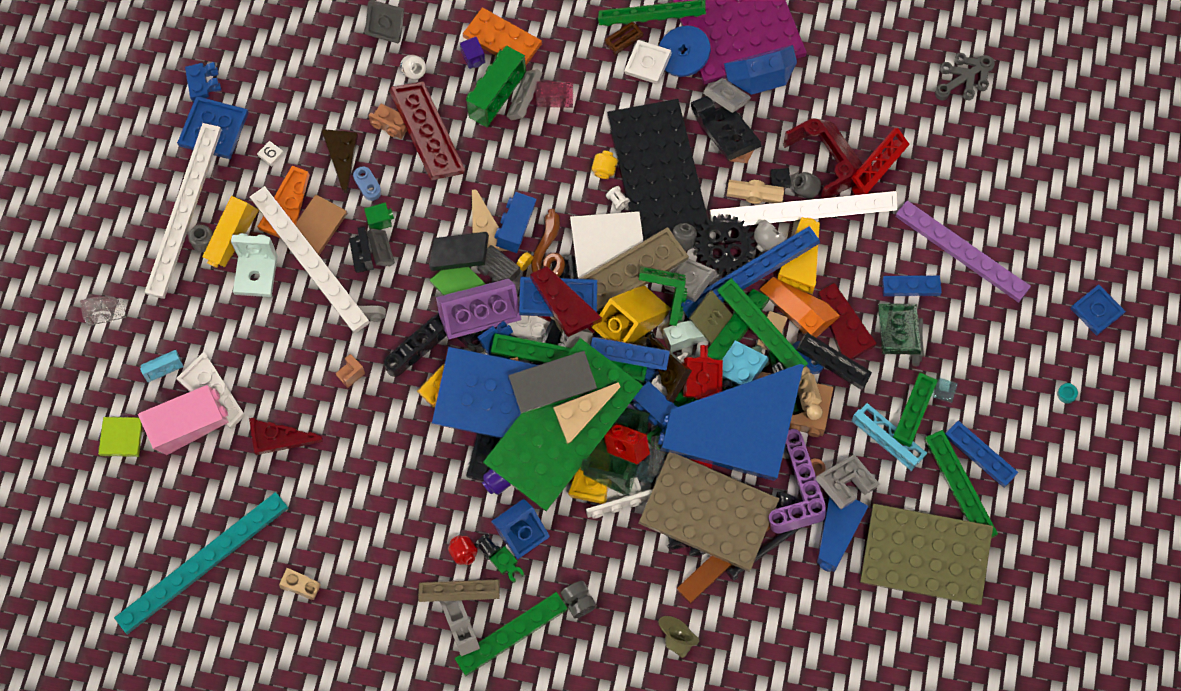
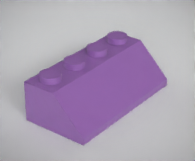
M510 279L436 297L439 316L448 339L486 330L492 326L497 327L502 321L509 324L522 320L521 315H519L516 287Z

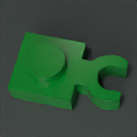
M505 546L490 558V562L502 575L508 572L512 583L516 582L513 577L514 573H519L522 577L524 576L523 570L515 567L518 561Z

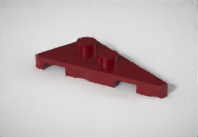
M249 418L255 455L323 442L322 436H318L316 433H306L298 431L296 428Z

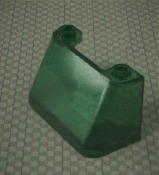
M626 408L614 425L619 424L647 435L650 413ZM604 437L587 459H583L581 471H584V476L620 494L630 496L639 464L609 454Z

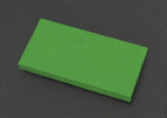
M469 267L441 270L430 279V283L442 295L485 285Z

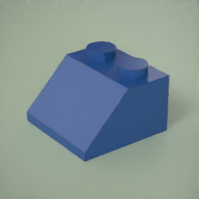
M522 499L491 521L500 537L517 559L550 537L534 508L525 499Z

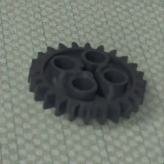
M723 214L720 215V219L714 215L713 222L707 219V226L701 224L700 227L703 231L698 230L697 235L700 237L695 238L699 244L695 245L694 249L700 250L696 253V256H702L699 262L705 261V266H711L714 270L718 269L719 275L723 270L728 275L730 270L734 272L737 270V267L741 268L743 266L742 263L745 265L749 263L747 258L752 259L753 255L750 252L755 250L751 245L756 242L750 239L754 233L747 232L750 226L744 228L745 221L743 220L738 223V216L731 220V214L728 215L727 219L724 218ZM731 230L735 231L738 237L735 239L731 238L728 232ZM716 232L719 235V239L713 240L710 237V233ZM723 241H725V243L729 245L727 246V248H724V245L720 244ZM741 242V245L731 243ZM709 244H712V245H718V246L709 247L708 245H709ZM737 249L740 255L734 257L731 255L730 250ZM712 251H719L721 258H714Z

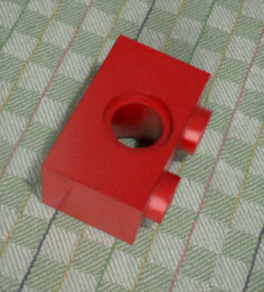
M615 424L604 436L607 452L614 456L639 464L650 454L647 435Z

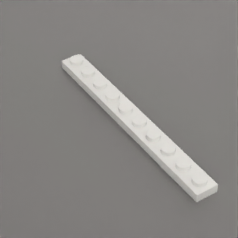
M202 124L145 290L147 295L163 299L166 296L222 131L218 126Z
M264 186L251 195L250 198L353 333L356 334L370 323L367 317L267 188Z
M896 191L712 209L710 210V217L713 222L714 215L720 219V215L723 214L724 218L727 219L728 215L731 214V220L738 216V223L744 220L743 226L760 224L764 219L774 223L801 220L802 217L814 219L897 210Z

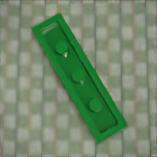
M919 373L893 435V438L900 444L907 447L912 445L937 384V379Z

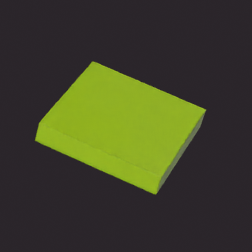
M103 417L98 454L100 456L139 457L143 427L140 418Z

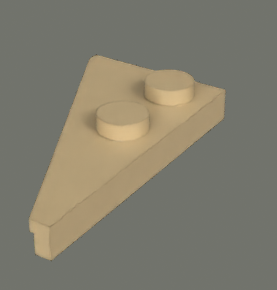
M472 190L473 233L487 232L489 235L487 248L492 245L499 251H508L496 246L497 239L494 237L499 227L478 191Z
M619 382L553 408L567 444L573 441L578 433L583 430L588 422L593 419L620 388Z

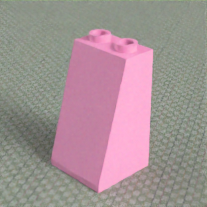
M206 385L139 413L138 416L153 449L168 455L229 423L226 417L228 412L219 402L220 395L218 391Z

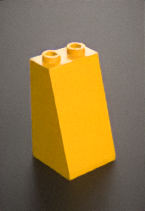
M644 285L610 298L600 313L602 322L593 325L592 328L604 339L632 344L660 325L671 308Z

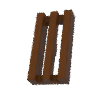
M631 22L606 38L604 43L616 55L642 38L644 33L634 22ZM634 28V29H633L632 31H630L629 33L623 35L624 33H626V32L629 31L630 29ZM623 35L620 39L612 43V41Z

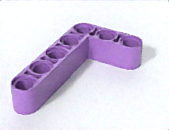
M796 429L788 431L785 447L803 502L775 509L769 514L770 528L774 533H783L823 521L826 517L825 502L816 480L803 436ZM793 439L798 440L796 443H790L789 441ZM801 456L804 459L796 460L795 458ZM805 473L810 475L807 478L801 477ZM808 491L816 492L813 495L806 494ZM815 508L821 509V512L815 513L812 510ZM801 514L802 517L794 518L793 515ZM781 519L783 522L776 524L774 520Z

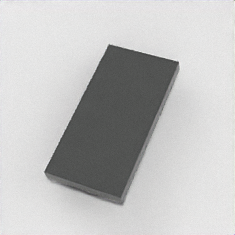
M585 351L508 375L521 414L597 389Z

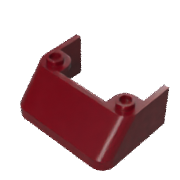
M812 118L785 132L784 148L809 135L819 136L838 163L834 170L838 179L823 187L821 198L834 197L856 185L851 177L863 164L833 122ZM862 173L859 179H862L866 173Z

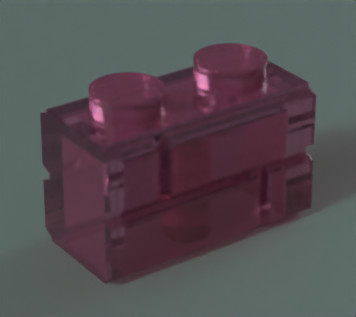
M537 81V107L573 108V82Z

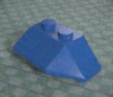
M789 45L724 63L727 80L752 95L785 86L797 64L794 46Z

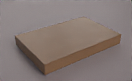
M315 194L296 222V227L316 253L320 255L348 213L343 208Z

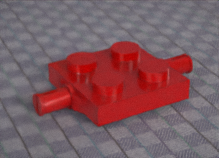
M700 345V357L684 358V364L692 372L684 384L683 397H691L697 400L722 392L723 360H714L708 357V345Z

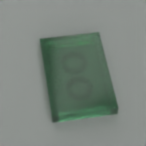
M878 304L882 354L921 355L917 304Z

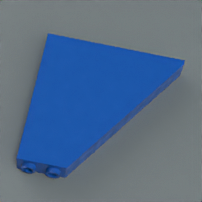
M799 364L671 409L669 415L665 414L662 425L666 427L664 434L660 433L658 445H661L660 451L675 453L685 458L775 481L778 478L804 365Z

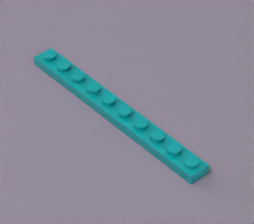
M276 492L115 616L114 619L128 635L289 509Z

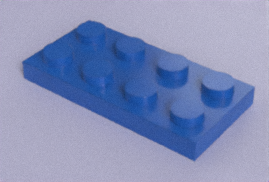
M520 277L519 315L554 317L530 277ZM560 278L597 312V280Z

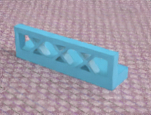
M868 403L861 410L858 409L853 415L852 422L909 470L912 471L927 455V452L915 442H912V445L907 447L905 445L902 446L893 438L894 434H892V431L895 433L897 427ZM866 410L873 415L874 421L864 414ZM878 425L887 426L889 434ZM908 450H915L920 456L917 458Z

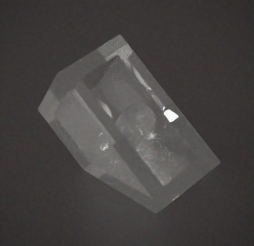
M98 296L80 300L82 317L88 326L126 318L123 299Z

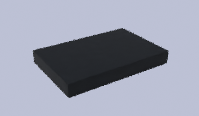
M479 232L434 238L430 270L439 271L485 265L489 239L488 233Z

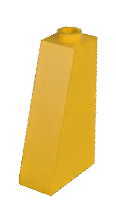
M230 197L203 254V258L208 259L207 264L216 268L218 265L223 267L227 265L235 251L231 243L232 235L245 234L259 209L238 198Z
M802 217L795 234L810 226L819 238L820 223L816 222L813 218ZM818 245L783 265L778 274V279L799 290L813 294L816 285Z

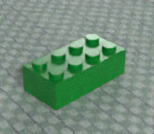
M507 45L498 52L494 63L487 67L484 77L479 78L476 88L473 92L470 91L466 97L470 119L488 128L526 73L524 54Z

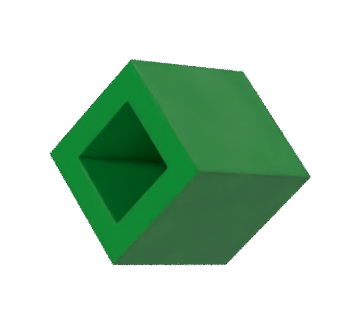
M386 202L364 208L370 229L382 230L392 227L391 220L394 219L392 209H387Z

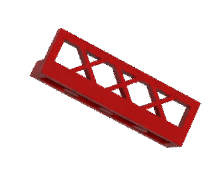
M894 128L851 177L856 184L851 189L855 195L867 194L910 145L898 128ZM895 135H896V137H897L899 140H894V141H893V138L895 137ZM862 173H866L862 179H859Z

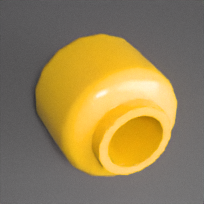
M603 151L595 155L592 171L598 178L609 179V177L615 174L618 160L613 157L612 152Z

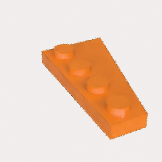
M291 166L274 199L296 226L310 175L308 171ZM263 216L257 226L258 229L280 238Z

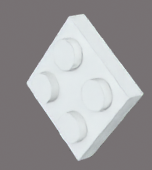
M638 40L624 72L626 75L659 84L672 52L669 49Z

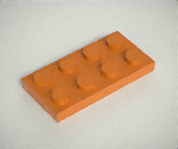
M483 7L462 33L463 37L467 40L477 37L481 47L496 56L506 45L525 55V65L528 64L542 45V40Z

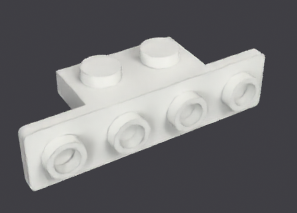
M638 477L609 485L607 502L587 508V517L599 518L609 511L616 513L623 510V507L639 506L643 501L649 500L652 490L642 492Z

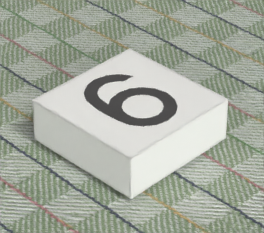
M269 141L257 155L272 167L284 155V152Z

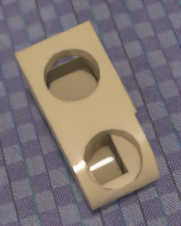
M287 568L279 586L283 590H289L314 600L321 584Z

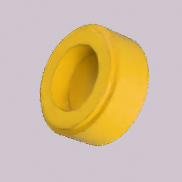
M526 252L519 258L517 265L521 271H525L532 263L534 257L530 253Z

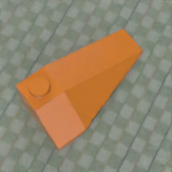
M775 277L771 278L759 289L764 295L769 297V300L803 334L809 333L817 338L840 317L826 302Z

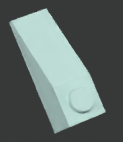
M692 321L680 322L677 326L672 325L663 329V339L668 350L672 353L707 340Z

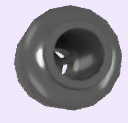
M802 172L794 179V191L802 197L814 198L821 190V181L817 176L809 172Z
M687 223L676 225L672 233L675 239L685 251L692 249L696 242V229Z
M205 225L193 227L188 236L191 246L198 252H205L213 232Z

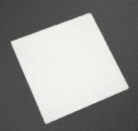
M639 212L570 217L578 279L643 242Z

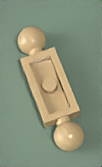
M806 366L802 371L798 395L802 409L807 412V416L811 420H818L822 416V409L818 405L822 400L815 377Z

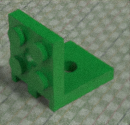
M640 266L639 280L675 287L669 325L677 326L678 321H682L684 310L681 303H685L687 297V288H685L686 275Z

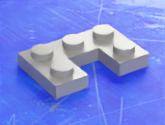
M855 454L819 474L816 478L817 482L840 509L845 508L857 499L845 485L852 480L864 495L880 485Z

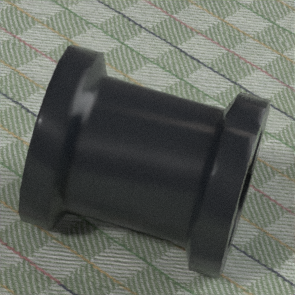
M484 534L474 545L480 548L486 555L485 558L487 560H490L501 548L489 539V534Z

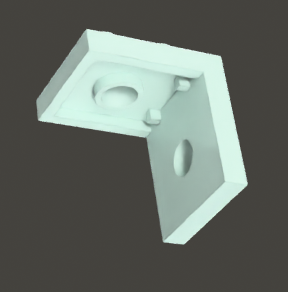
M243 233L232 235L231 243L238 256L233 288L234 295L272 297L278 255L271 238L266 235L249 236ZM255 273L260 275L258 280H250L251 275Z

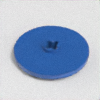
M680 26L671 30L663 37L659 44V47L671 50L672 54L665 71L677 77L690 76L700 71L706 65L711 53L708 37L702 30L694 26ZM684 48H686L687 51L682 54L681 51H684Z

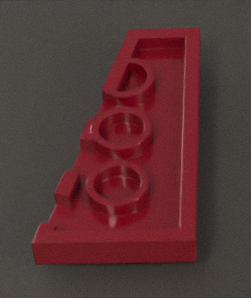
M544 267L530 274V279L567 337L602 322V317L549 267Z

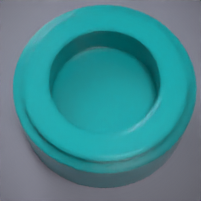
M1065 383L1058 389L1057 396L1061 402L1069 404L1077 398L1078 390L1073 384Z

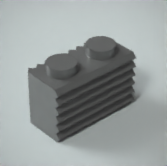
M492 245L487 248L485 265L477 266L478 271L482 275H488L492 278V282L510 279L513 282L521 273L520 267Z

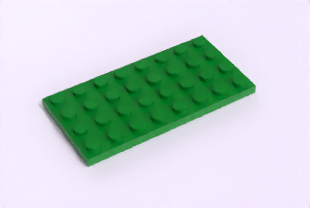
M581 338L567 356L585 351L597 389L520 414L483 462L546 512L643 387L641 383ZM619 382L620 388L593 419L588 422L583 430L578 433L573 441L567 444L553 408Z

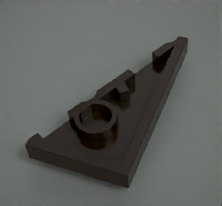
M322 129L342 191L348 193L358 134L357 132Z
M651 338V347L668 350L657 339ZM671 351L667 370L658 369V373L661 376L662 386L667 389L668 395L666 400L674 403L692 370Z

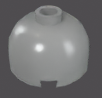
M766 219L760 222L754 232V239L758 244L756 248L762 254L787 240Z

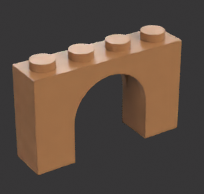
M761 372L757 379L768 376L770 373ZM817 384L822 400L818 404L822 409V416L818 420H811L807 416L806 411L792 415L789 430L796 429L800 432L808 433L812 437L823 436L833 387Z

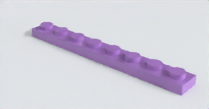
M906 201L896 213L895 217L1018 303L1031 286L909 201Z

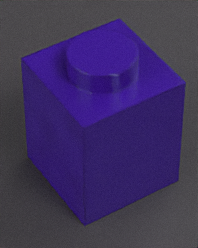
M477 37L460 42L461 53L469 69L480 67L486 63L485 54Z

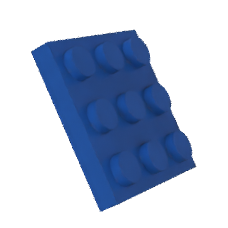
M196 96L178 139V146L194 150L202 124L220 127L222 131L213 155L231 159L249 114L248 109Z

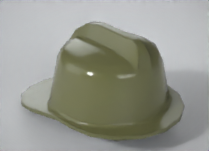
M663 616L659 619V626L666 634V647L681 658L687 655L692 646L699 643V638L681 620L671 616Z

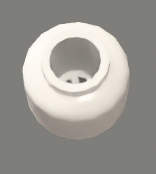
M407 55L402 59L400 69L406 77L419 79L425 74L426 63L419 56Z

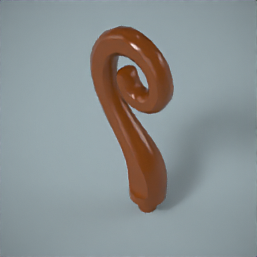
M549 209L548 214L545 216V232L533 255L534 258L531 263L532 272L542 269V259L559 232L560 216L555 213V209ZM550 253L544 258L543 267L550 268L551 263L556 261V267L552 271L560 277L565 268V260L561 254Z

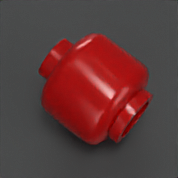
M458 535L450 541L448 552L456 564L470 565L475 561L478 549L468 536Z

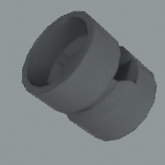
M584 581L573 583L561 592L565 602L570 604L569 610L575 619L590 613L597 607L593 597L588 595L589 590Z

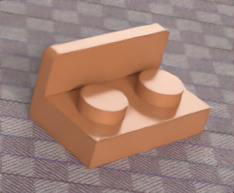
M382 103L374 114L370 113L368 115L370 124L374 128L386 131L391 137L402 139L407 132L400 113Z

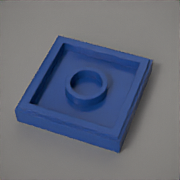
M1097 285L1070 308L1096 336L1126 312L1100 285Z

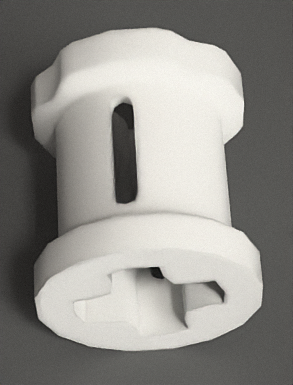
M619 186L612 188L606 194L607 199H611L617 211L624 209L628 206V202H630L629 198L622 194Z

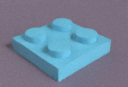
M735 340L722 359V378L726 380L731 379L732 383L737 386L756 380L769 359L767 356Z

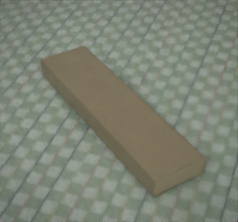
M500 580L419 583L418 599L419 602L500 599Z

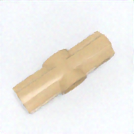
M729 180L727 197L746 199L747 202L752 204H760L762 202L781 203L783 201L784 187L765 185L760 180H751L749 182Z

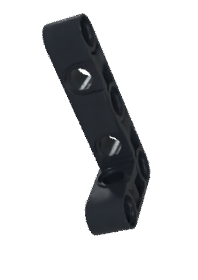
M439 313L428 320L385 358L384 365L388 375L392 377L401 375L447 336ZM481 331L456 337L470 351L476 353L484 351L481 343L478 345L472 344L473 341L479 340L478 336L482 334ZM420 339H427L425 343L418 342ZM392 363H398V366L395 368L389 367Z

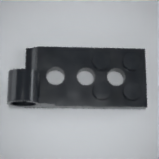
M708 96L691 102V109L697 122L728 161L762 147L759 138L737 111L732 113L723 106L715 109L712 99Z

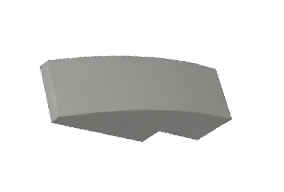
M440 601L460 655L463 656L480 649L462 601Z

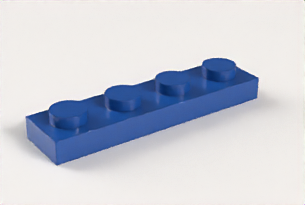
M592 337L591 346L609 360L667 370L670 350Z
M957 421L945 433L950 442L1002 487L1005 488L1018 474V471L960 421Z

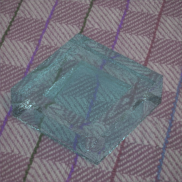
M939 378L933 397L952 403L958 383Z

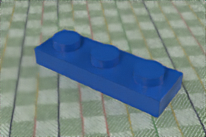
M940 275L883 276L882 278L883 296L941 295Z

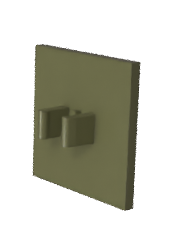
M710 290L689 319L712 344L733 315L716 294Z

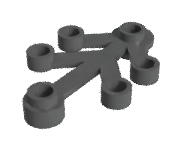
M957 53L954 62L957 65L967 64L974 66L971 69L955 67L949 62H943L940 68L941 73L957 74L960 76L948 84L938 85L935 96L939 100H946L951 90L966 81L963 98L968 101L972 100L975 95L973 90L974 78L979 72H981L977 88L980 91H986L989 86V81L987 80L988 72L992 71L995 66L993 58L983 55L976 59L966 57L964 53Z

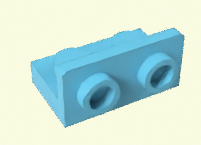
M174 350L142 364L140 370L147 382H151L184 366L178 352Z

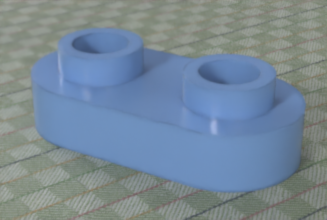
M367 167L357 168L353 173L354 181L365 199L370 201L378 199L381 195V188L371 170Z

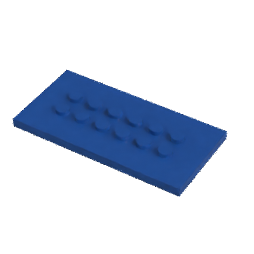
M448 347L432 424L502 438L521 414L508 375L539 365Z

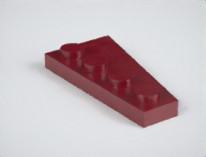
M835 283L819 291V299L826 302L840 315L830 325L840 353L852 360L876 346L877 343Z

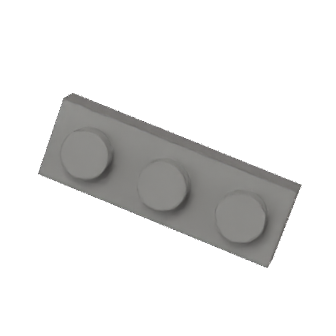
M540 70L526 71L506 116L510 120L521 119L525 116L526 109L533 99L534 91L540 83L542 75Z

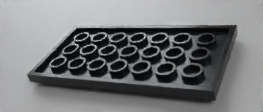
M679 99L608 111L607 117L626 198L630 200L628 202L629 212L640 213L643 241L667 227L673 233L674 227L681 223L692 225L696 231H703L700 226L701 224L707 226L706 220L708 216Z

